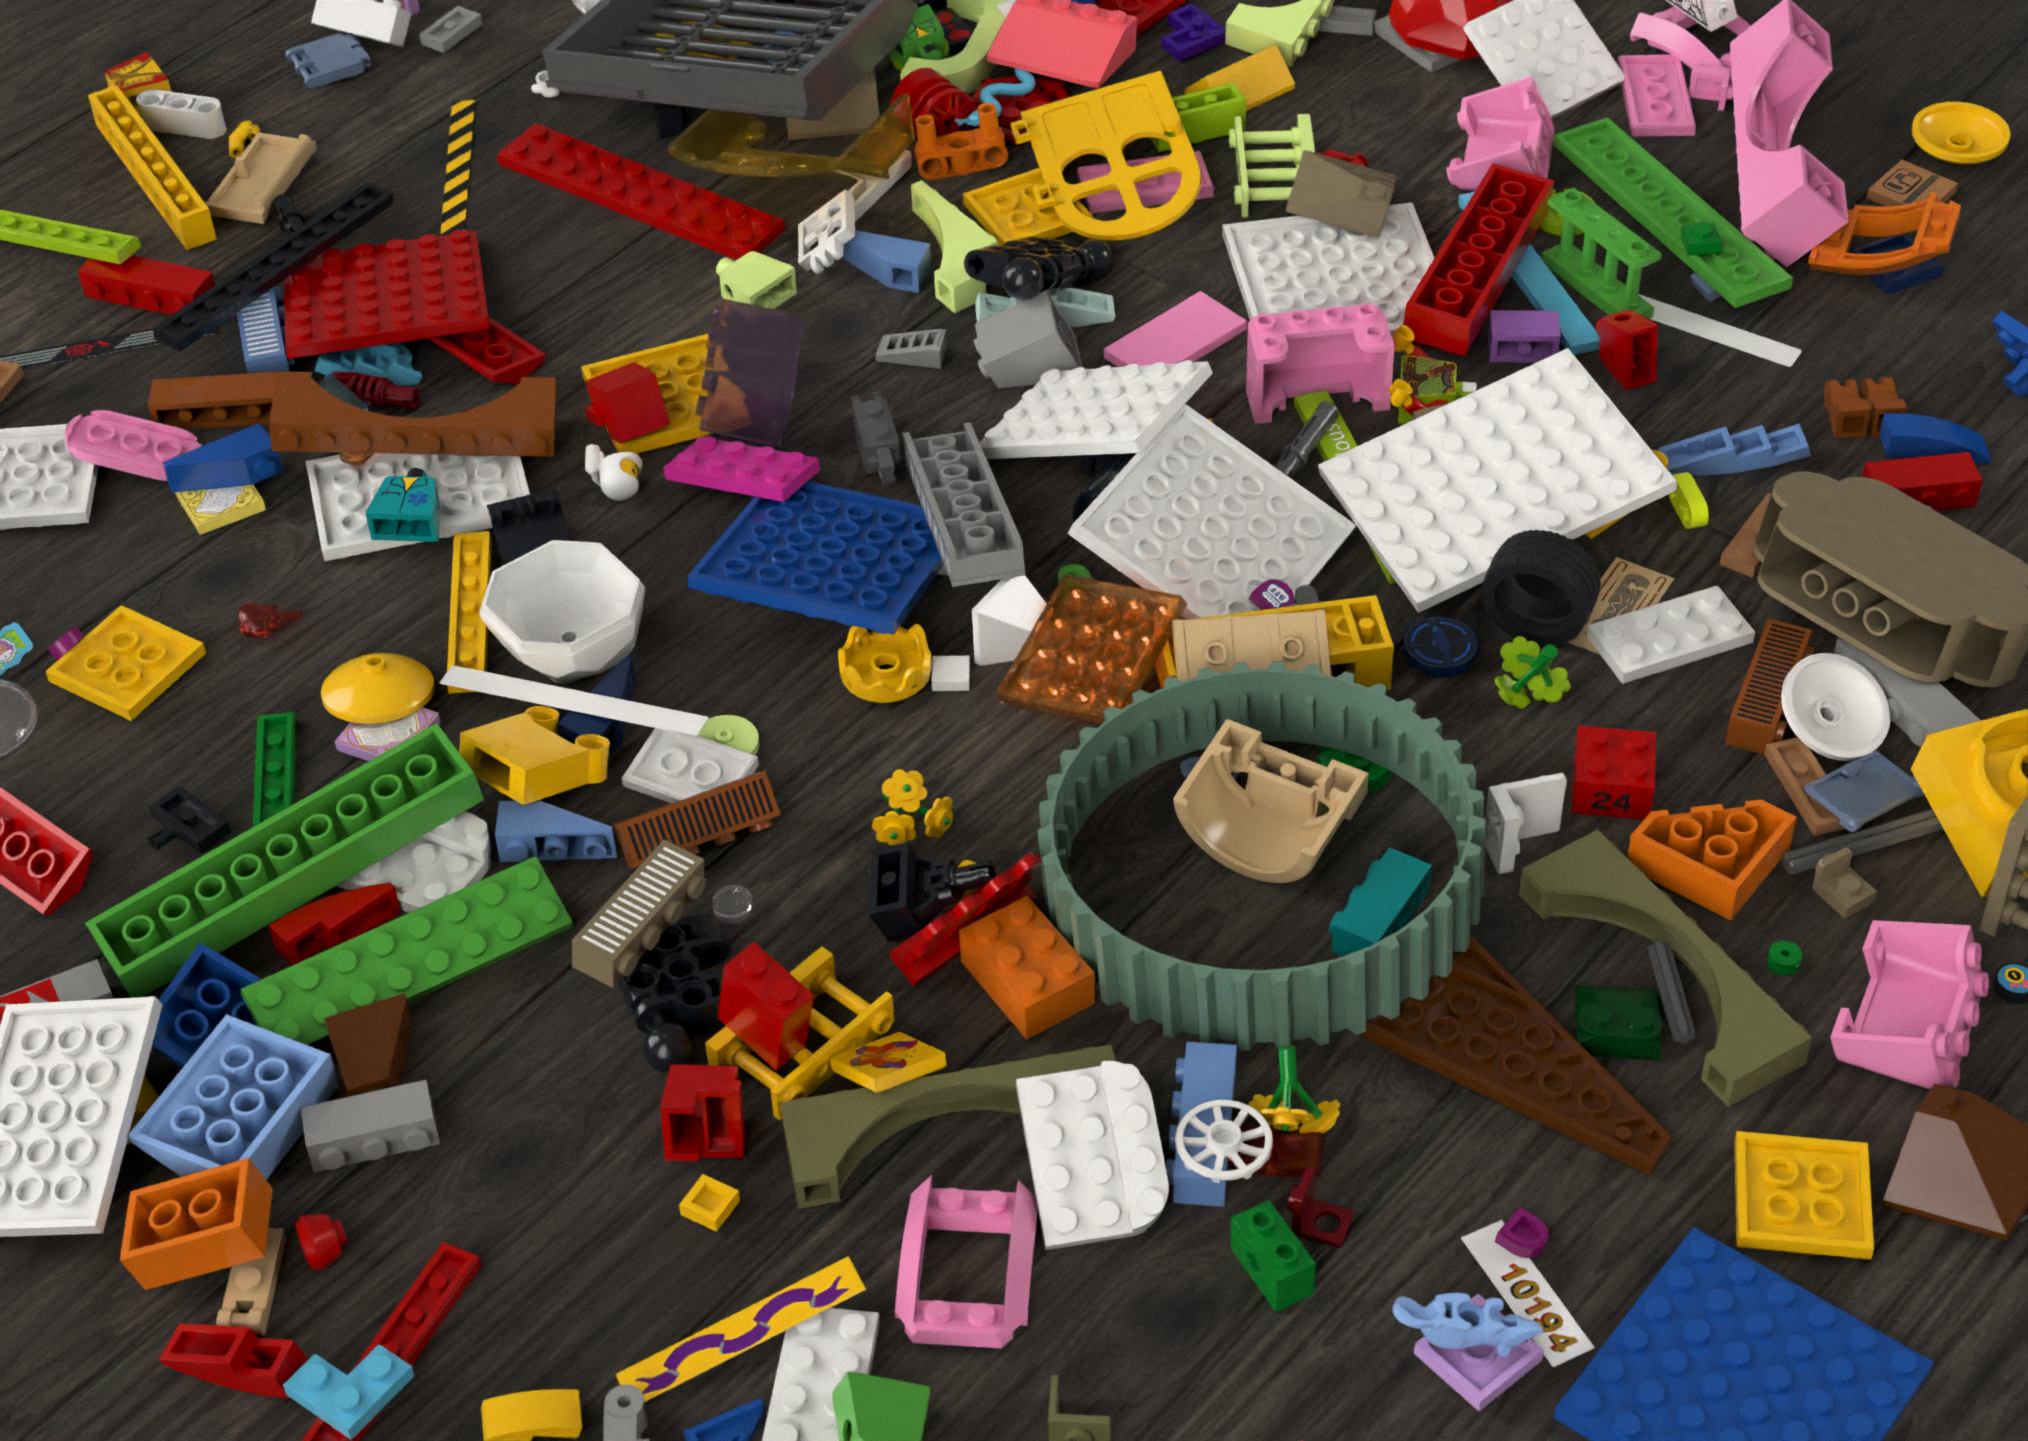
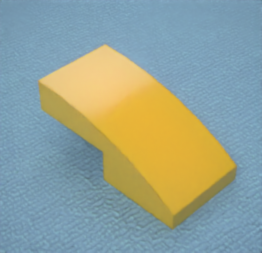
M547 1389L518 1392L483 1400L481 1405L484 1441H531L533 1436L578 1438L582 1430L579 1389Z

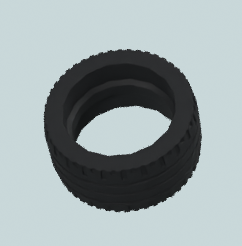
M1546 530L1519 532L1516 535H1512L1511 538L1509 537L1496 552L1484 577L1481 591L1482 603L1491 620L1501 630L1503 629L1506 633L1510 634V636L1515 638L1522 636L1527 641H1534L1538 645L1543 646L1548 644L1559 645L1575 638L1588 622L1599 596L1601 586L1600 571H1598V566L1595 560L1592 559L1593 557L1588 554V551L1564 535ZM1534 574L1548 579L1564 591L1569 601L1553 602L1535 597L1523 589L1512 575Z

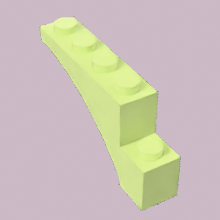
M921 180L911 185L912 209L933 232L943 255L940 269L934 271L935 295L951 311L957 313L975 304L978 292L986 293V283L975 280L966 273L964 268L965 256L971 250L991 245L999 246L993 235L988 234L974 220L968 218L954 204L949 203L935 189H932Z

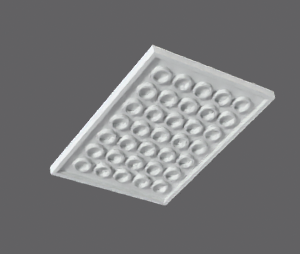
M1568 348L1318 464L1320 475L1418 613L1482 583L1496 552L1514 534L1529 530H1546L1559 533V535H1564L1573 540L1677 491L1675 478Z

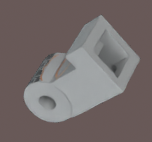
M625 1384L610 1390L604 1402L603 1441H650V1439H641V1434L646 1429L648 1423L643 1393L639 1388Z

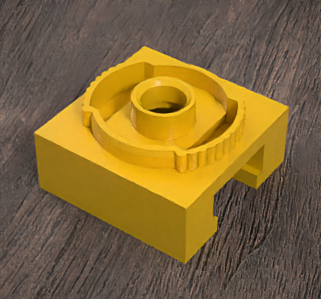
M2028 709L1929 734L1926 736L1911 767L1914 777L1935 815L1938 817L1940 824L1981 898L1989 897L2009 822L2028 796V778L2024 775L2021 764L2025 763L2023 771L2027 775ZM2023 871V875L2028 877L2027 871Z

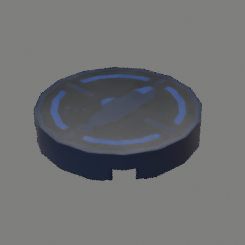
M1430 617L1419 620L1409 627L1404 636V657L1414 669L1417 670L1419 667L1426 670V675L1451 677L1462 674L1469 669V664L1473 661L1475 662L1477 658V636L1470 627L1461 621L1448 617Z

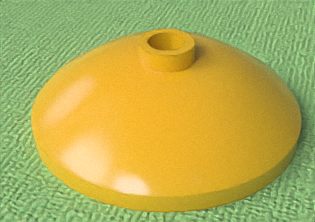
M1942 102L1928 106L1915 116L1912 125V136L1915 142L1927 154L1941 161L1962 165L1979 164L1999 156L2008 147L2011 135L2008 124L1997 113L1985 107L1966 102Z
M372 653L351 659L333 670L322 684L321 697L326 710L339 719L360 724L385 723L407 717L424 707L434 693V679L431 671L425 665L411 657L393 653Z

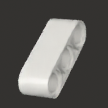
M147 90L140 93L136 98L141 118L151 131L213 139L222 136L227 130L220 101L216 98L161 90Z

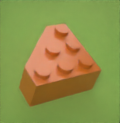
M1764 800L1745 801L1744 807L1724 809L1722 804L1691 807L1690 813L1669 815L1668 810L1651 811L1631 834L1627 858L1635 866H1639L1648 879L1731 921L1781 861L1782 854L1790 850L1797 817Z

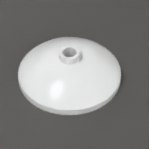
M1818 653L1799 661L1787 674L1781 693L1783 711L1793 732L1810 749L1830 759L1853 761L1873 752L1883 743L1890 726L1888 701L1877 680L1860 664L1841 655Z

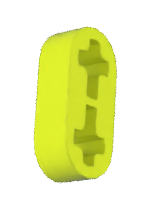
M1689 472L1671 474L1676 480L1677 491L1668 495L1686 529L1705 527L1709 520L1708 507L1692 475Z

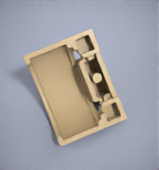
M1226 719L1174 796L1173 802L1178 819L1188 835L1216 861L1241 875L1269 883H1289L1302 879L1313 869L1344 818L1352 819L1368 793V773L1333 759L1328 767L1265 744L1262 742V732ZM1232 772L1248 773L1245 790L1233 778Z

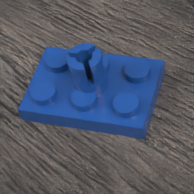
M2001 311L1992 320L1998 333L1996 338L2004 347L2003 355L2012 364L2017 366L2010 374L2003 378V381H2005V385L2013 393L2024 398L2028 394V328L2004 311Z

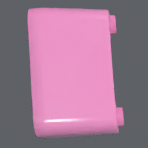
M1533 76L1462 98L1461 111L1457 113V119L1460 128L1466 130L1469 136L1464 163L1458 157L1451 159L1450 166L1447 167V177L1451 185H1456L1459 190L1476 191L1492 163L1548 179L1554 140V124Z

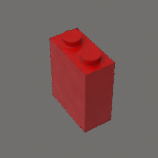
M753 942L724 966L718 1019L777 1071L806 1046L814 994L758 944Z

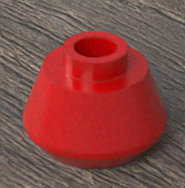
M328 1214L301 1215L294 1225L307 1263H309L312 1270L324 1271L343 1254L340 1246L348 1243L340 1219L331 1222Z

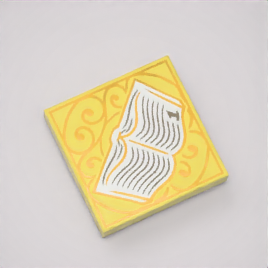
M253 484L175 492L176 497L200 535L266 510L264 500Z

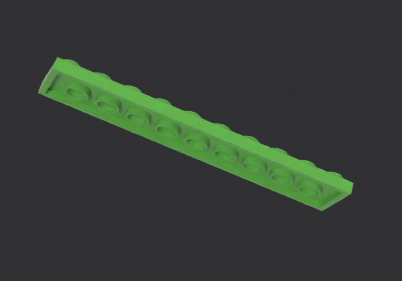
M1608 117L1554 135L1553 146L1733 307L1738 308L1792 288L1793 277ZM1715 223L1722 242L1721 252L1687 256L1681 239L1682 225Z

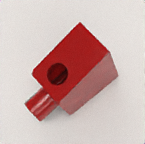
M1625 310L1600 318L1595 327L1596 332L1600 335L1599 357L1625 390L1656 382L1658 325L1633 310Z

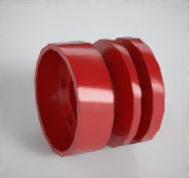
M919 68L910 72L898 84L890 103L891 115L895 122L906 131L912 133L917 139L915 120L921 115L933 116L936 136L938 137L954 132L968 131L971 125L963 123L961 126H958V122H955V119L964 120L974 112V104L969 95L951 84L948 79L932 68Z

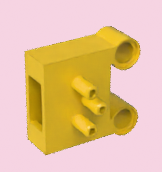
M534 706L528 708L524 713L460 732L459 753L473 770L476 778L497 789L501 794H505L520 804L526 805L585 784H596L605 781L608 772L610 742L601 735L585 734L577 737L575 744H572L558 736L559 712L551 707Z

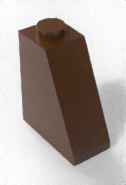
M405 993L324 1018L348 1097L399 1086L413 1028Z

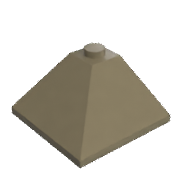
M1304 150L1285 212L1379 238L1397 175Z

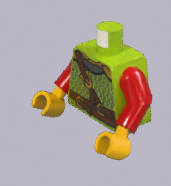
M1401 325L1393 333L1394 351L1406 352L1405 355H1402L1400 379H1396L1388 389L1391 394L1390 400L1392 405L1399 407L1398 423L1412 421L1414 411L1449 404L1476 391L1477 382L1456 381L1457 365L1455 363L1436 360L1428 356L1417 344L1412 345L1411 342L1415 339V335L1408 326Z

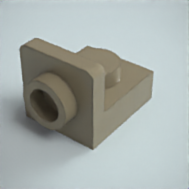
M1847 847L1834 854L1828 853L1818 861L1815 867L1816 872L1812 890L1844 919L1874 903L1877 891L1850 867L1853 852Z

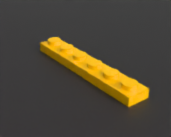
M490 531L454 534L447 672L453 665L487 672L488 627L480 618L479 612L490 581ZM447 685L449 694L477 692Z

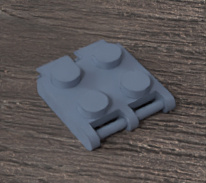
M338 33L290 48L285 53L287 59L290 62H294L296 72L304 76V83L310 89L327 86L331 82L347 77H355L363 73L364 68L372 64L369 61L371 58L364 48L360 47L361 44L353 34L342 35Z

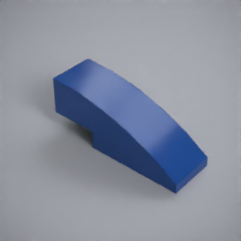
M1884 413L1880 438L1887 458L1925 457L1969 452L1975 465L1990 464L1991 462L1984 437L1967 427L1930 416Z

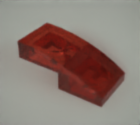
M1269 1125L1273 1137L1271 1156L1269 1161L1267 1160L1254 1173L1281 1177H1303L1308 1166L1315 1168V1176H1321L1325 1140L1321 1132L1279 1135L1277 1129L1273 1128V1125ZM1260 1126L1240 1128V1129H1241V1132H1246V1131H1249V1130L1256 1129V1128H1258V1127H1260ZM1265 1136L1243 1141V1143L1263 1149ZM1238 1152V1155L1246 1165L1251 1164L1258 1158ZM1229 1158L1231 1168L1238 1169Z

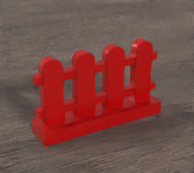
M1029 853L1014 868L1010 867L1002 874L993 878L985 887L983 886L972 895L963 899L959 904L933 920L922 930L891 951L889 957L913 987L960 955V929L1025 896H1028L1034 902L1037 896L1027 883L1033 878L1032 874L1036 868L1042 864L1041 857L1038 854Z

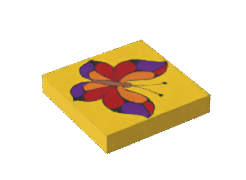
M902 1032L894 1033L830 1057L832 1071L876 1093L947 1066L945 1052Z

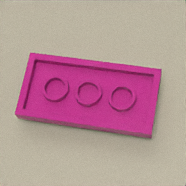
M703 436L696 439L693 444L679 453L663 469L665 480L784 502L820 471L819 458L804 456L800 452L788 453L774 450L772 447H754L745 445L740 441L727 442L716 440L712 436Z

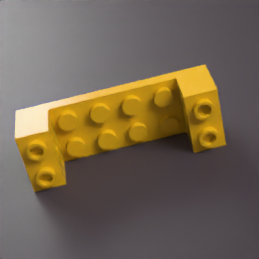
M1376 595L1195 618L1205 619L1220 618L1222 616L1234 617L1268 613H1292L1324 609L1330 666L1344 664L1346 671L1354 674V683L1361 684L1367 688L1380 683L1387 686V690L1391 689L1394 645ZM1172 621L1156 623L1155 667L1161 689L1165 688L1164 679L1172 676L1177 678Z

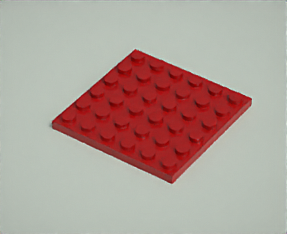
M457 230L450 235L436 236L428 234L415 240L404 241L402 239H394L381 245L360 244L354 247V249L339 250L333 248L323 252L284 280L285 348L288 359L490 329L476 231Z

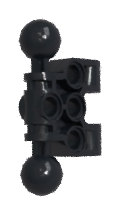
M1023 237L1008 241L1003 246L991 245L971 250L965 256L964 268L966 273L975 280L1004 287L1008 295L1017 300H1029L1041 290L1072 288L1073 282L1083 279L1101 280L1112 271L1115 261L1114 252L1110 246L1098 239H1089L1078 248L1066 246L1059 240L1044 237Z
M705 913L680 918L674 925L669 924L661 933L656 946L652 950L647 949L638 959L633 972L629 976H623L618 982V986L626 1001V1008L632 1015L638 1030L647 1033L642 1047L645 1060L654 1070L662 1073H669L670 1064L689 1065L696 1048L692 1034L701 1036L721 1030L726 1026L718 1019L723 970L710 973L700 972L721 964L727 959L731 950L716 917L712 914Z

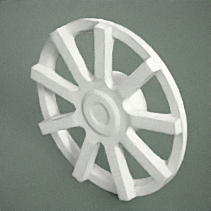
M1214 1100L1194 1107L1181 1119L1176 1130L1175 1143L1177 1152L1188 1170H1193L1199 1175L1211 1178L1212 1182L1219 1183L1220 1180H1234L1243 1177L1246 1180L1251 1178L1252 1173L1260 1169L1267 1160L1269 1161L1273 1137L1269 1124L1254 1108L1237 1101ZM1221 1106L1241 1109L1233 1122L1223 1120ZM1212 1108L1215 1122L1207 1126L1195 1115L1205 1109ZM1249 1114L1257 1119L1261 1125L1256 1129L1241 1132L1240 1126ZM1187 1123L1205 1134L1206 1137H1185L1183 1133ZM1265 1136L1263 1149L1243 1143V1141ZM1185 1146H1205L1206 1149L1191 1157ZM1238 1152L1258 1158L1251 1164L1246 1165L1238 1155ZM1212 1155L1217 1156L1214 1170L1200 1163ZM1229 1157L1238 1169L1222 1171L1224 1159Z

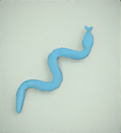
M1015 68V75L1022 83H994L987 85L980 92L981 102L983 104L993 103L996 106L998 117L1001 115L1002 108L993 96L1006 95L1016 97L1031 93L1036 85V81L1031 73ZM978 110L971 113L964 120L955 119V122H958V126H961L963 123L978 126Z

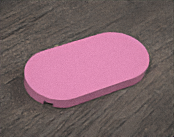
M107 410L91 411L90 416L83 418L82 414L74 417L65 429L66 447L77 459L162 481H167L162 462L202 447V444L200 445L197 442V437L187 430Z

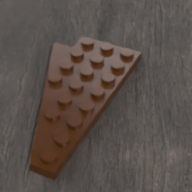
M1471 935L1470 944L1466 952H1452V972L1447 977L1433 976L1429 980L1428 996L1423 1000L1408 997L1400 1003L1399 1016L1391 1020L1378 1015L1366 1021V1032L1358 1034L1650 1176L1670 1148L1672 1136Z

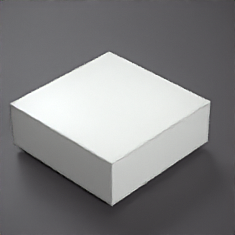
M970 655L933 656L932 691H969Z

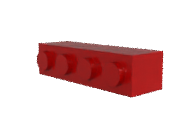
M133 255L122 264L89 258L78 270L83 292L87 298L173 315L215 286L211 271Z

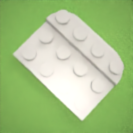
M464 811L336 886L353 890L365 886L391 883L395 886L400 910L407 913L415 911L481 881L492 865V848L487 823L479 817Z
M1102 1061L1101 1066L1016 1079V1089L1045 1250L1131 1237L1145 1232L1161 1215L1167 1201L1169 1184L1152 1094L1146 1080L1140 1074L1137 1067L1132 1064L1116 1061Z

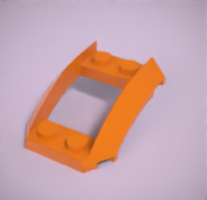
M1930 192L1927 199L1899 206L1855 205L1853 210L1847 209L1848 223L1812 248L1808 261L1810 270L1847 275H1876L1903 270L1928 261L1940 254L1949 253L1959 221L1961 205L1952 200L1947 204L1937 199V193ZM1918 230L1913 246L1905 249L1876 254L1848 253L1854 236L1887 237Z

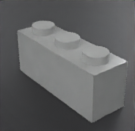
M427 1079L300 1108L306 1148L313 1172L333 1170L349 1164L377 1160L385 1156L411 1150H421L425 1147L440 1144Z

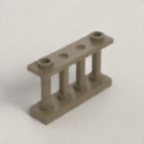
M2028 796L2009 822L1979 929L1995 937L2003 924L2010 926L2013 923L2028 930V912L2020 909V904L2015 902V899H2018L2020 896L2028 900V877L2023 875V871L2026 872L2028 869Z

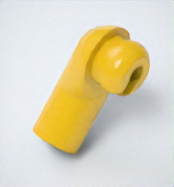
M242 121L229 136V155L234 159L237 156H241L245 151L244 142L246 138L252 141L260 133V127L252 124L251 121Z

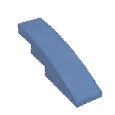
M1800 424L1766 434L1763 425L1733 435H1729L1725 426L1658 448V451L1664 453L1668 459L1670 474L1689 472L1692 476L1740 473L1777 466L1811 456Z

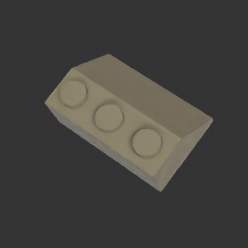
M874 68L820 121L786 118L788 140L881 132Z

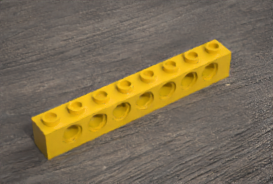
M116 85L89 94L88 97L96 126L185 249L198 248L208 242L217 240L208 206L120 88Z

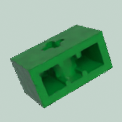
M1269 1200L1231 1218L1230 1249L1275 1312L1314 1294L1316 1263Z

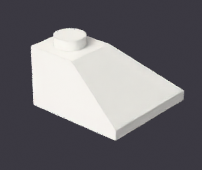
M1025 575L1001 579L972 609L974 662L980 666L1032 658L1042 647H1046L1050 643L1054 634L1052 610Z

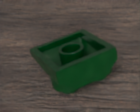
M1575 985V1040L1591 1056L1659 1061L1662 1019L1660 1017L1658 991Z

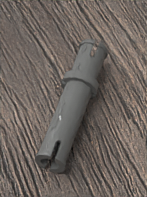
M1322 401L1294 441L1283 448L1281 457L1274 466L1292 479L1299 469L1305 467L1308 463L1309 454L1339 416V412H1336L1337 408L1332 403Z

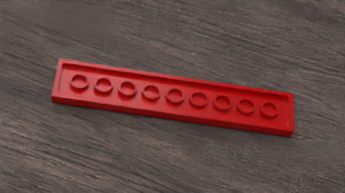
M535 123L497 153L498 165L735 260H738L748 252L755 251L760 253L785 231L784 220L538 123Z

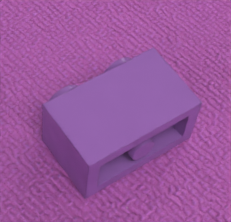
M1490 310L1488 330L1490 362L1537 363L1559 352L1561 336L1558 311Z

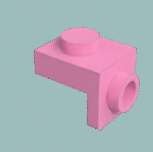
M1693 65L1688 93L1689 98L1719 101L1718 110L1724 111L1725 101L1732 100L1733 82L1729 81L1730 68Z

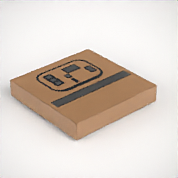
M1901 159L1868 189L1867 199L1885 207L1899 206L1927 199L1930 192L1937 193V199L1946 202L1957 192L1958 183Z

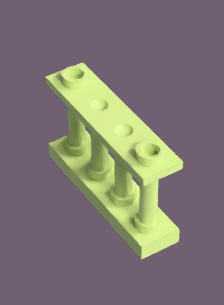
M1297 114V127H1291V130L1243 132L1241 116H1235L1234 129H1229V148H1235L1238 185L1234 186L1235 205H1241L1242 218L1248 217L1249 201L1289 200L1292 187L1249 188L1248 182L1295 181L1303 151L1307 150L1315 153L1310 114ZM1291 143L1294 146L1293 149H1244V144ZM1294 162L1296 168L1247 169L1246 163Z

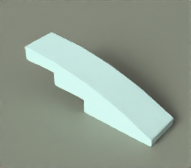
M1051 288L1047 290L1070 327L1114 321L1113 295L1076 288ZM978 292L975 301L977 323L1024 300H1017L1012 296L1008 298Z

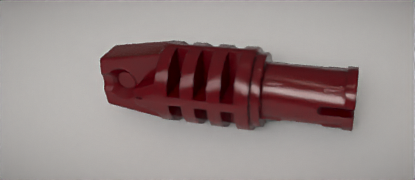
M333 372L328 376L329 393L350 402H359L360 404H368L380 408L397 405L413 410L417 409L420 404L421 396H416L420 394L419 388L396 385L385 377L381 378L369 374L363 375L358 372Z

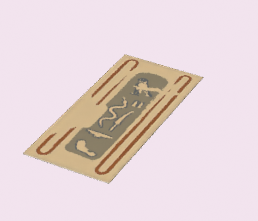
M1616 557L1601 578L1599 596L1588 622L1575 638L1568 641V643L1600 654L1586 636L1588 625L1657 604L1675 578Z

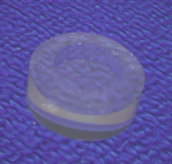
M727 885L718 889L713 895L714 915L724 923L734 924L742 922L753 911L751 893L743 886Z

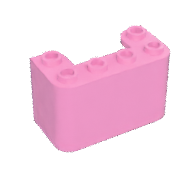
M1364 303L1344 307L1260 314L1252 318L1248 322L1246 393L1255 424L1272 422V412L1275 408L1278 407L1279 410H1286V398L1327 390L1329 394L1350 392L1353 402H1360V398L1367 399L1372 403L1373 412L1390 410L1391 394L1388 389L1392 385L1395 345L1383 311L1373 304Z

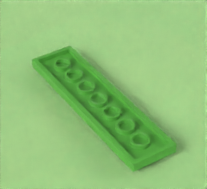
M534 856L241 989V995L258 1027L310 1047H315L330 1040L324 1019L326 1017L404 993L407 1003H410L566 931L572 927L573 922L539 860Z

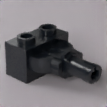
M909 842L872 850L869 916L887 941L913 936L925 927L926 920L936 916L945 906L958 903L966 890L985 887L997 876L995 866L991 860L958 867L954 859L939 862L932 857L918 856Z

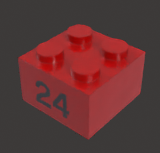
M1578 725L1573 756L1571 813L1644 820L1651 812L1655 791L1656 732Z

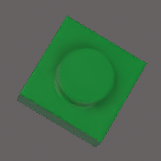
M1715 223L1682 225L1681 239L1687 256L1721 252L1722 242Z

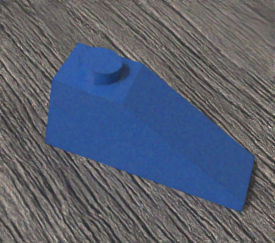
M259 423L162 462L169 489L172 493L252 485L283 472L278 451H271V439Z

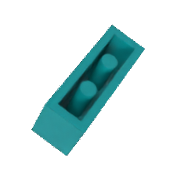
M1390 847L1380 860L1375 859L1368 870L1365 882L1362 886L1356 885L1354 887L1347 907L1343 912L1337 911L1330 923L1329 933L1333 934L1331 952L1341 956L1348 955L1377 943L1407 925L1430 892L1432 865Z

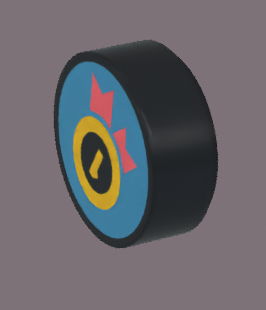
M2007 963L2000 966L1996 971L1993 981L1995 993L2001 999L2010 1003L2021 1004L2028 1002V967L2019 963Z

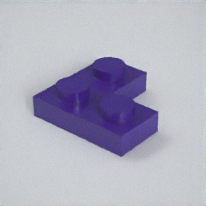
M1190 4L1168 13V24L1177 31L1162 37V48L1178 61H1182L1224 43L1226 40V29L1194 4Z

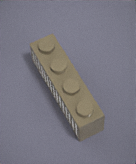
M663 840L572 939V967L612 988L623 976H629L643 953L647 949L652 950L656 946L661 933L669 924L674 925L681 917L684 907L692 899L695 900L702 894L706 885L704 859Z

